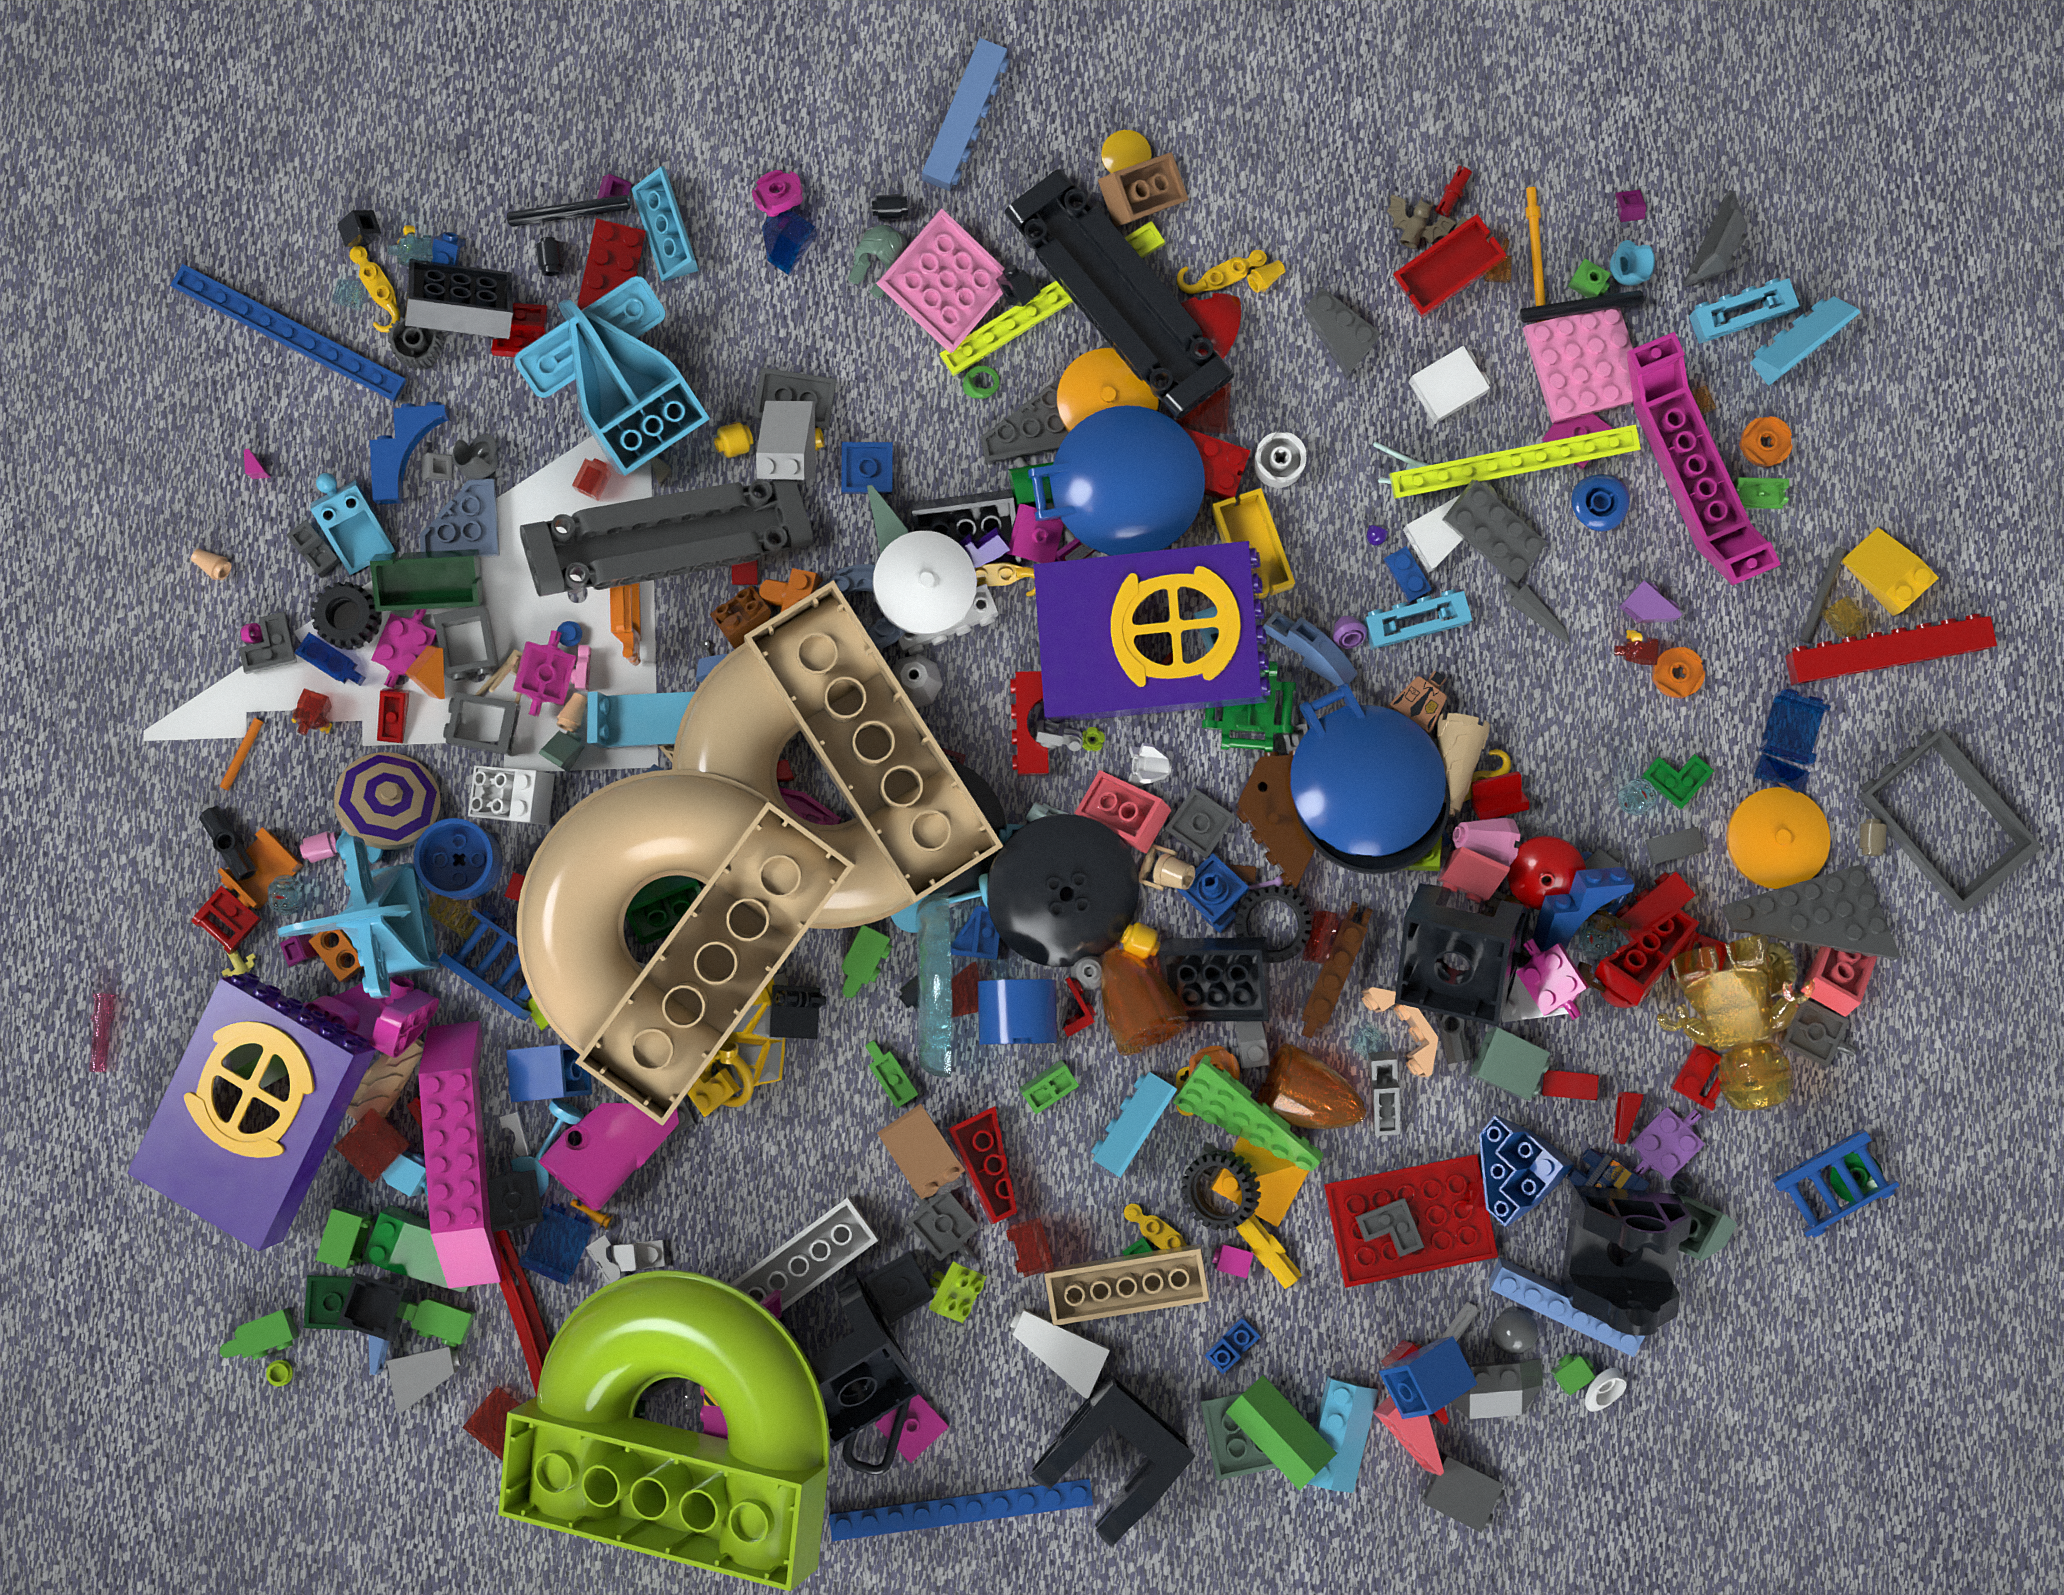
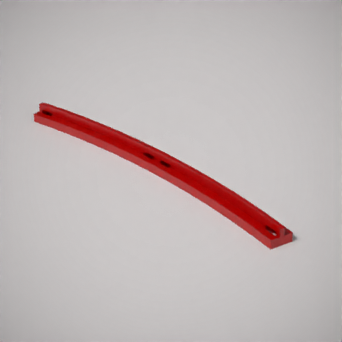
M417 1096L406 1106L423 1131L422 1114L420 1113L421 1101L420 1096ZM508 1231L492 1232L501 1261L502 1282H499L514 1322L535 1395L537 1396L540 1375L551 1345L532 1289ZM502 1246L505 1247V1250L509 1257V1261H506L505 1256L501 1249ZM512 1270H514L519 1282L517 1286L511 1273Z

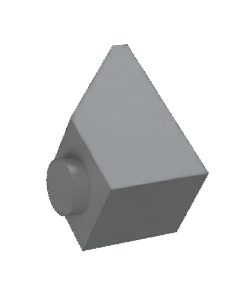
M1234 1021L1241 1069L1270 1065L1262 1021Z

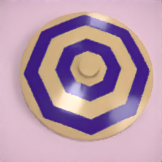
M391 752L369 754L352 762L340 775L334 793L335 813L345 831L350 836L362 838L367 846L386 850L405 848L417 843L422 833L429 826L436 823L441 804L439 788L431 773L414 759Z

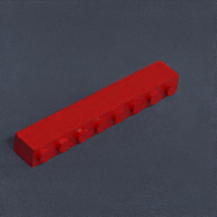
M1981 613L1965 616V621L1957 622L1956 618H1950L1940 621L1941 625L1932 626L1931 622L1916 625V630L1907 631L1906 627L1891 630L1889 635L1882 636V632L1867 634V639L1858 640L1857 636L1841 639L1842 643L1833 645L1832 641L1818 643L1817 648L1808 649L1807 645L1792 648V652L1785 656L1791 686L1993 648L1997 646L1991 616L1981 617Z

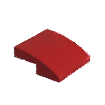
M513 303L509 339L493 338L492 355L515 357L520 350L545 335L548 313L547 305Z

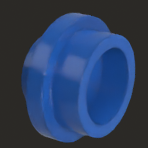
M573 621L563 622L557 628V632L562 633L559 642L564 646H575L582 639V629Z

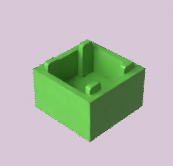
M345 1206L332 1208L315 1260L343 1269L355 1267L358 1265V1262L363 1263L360 1256L370 1226H375L376 1222L372 1221L374 1215Z

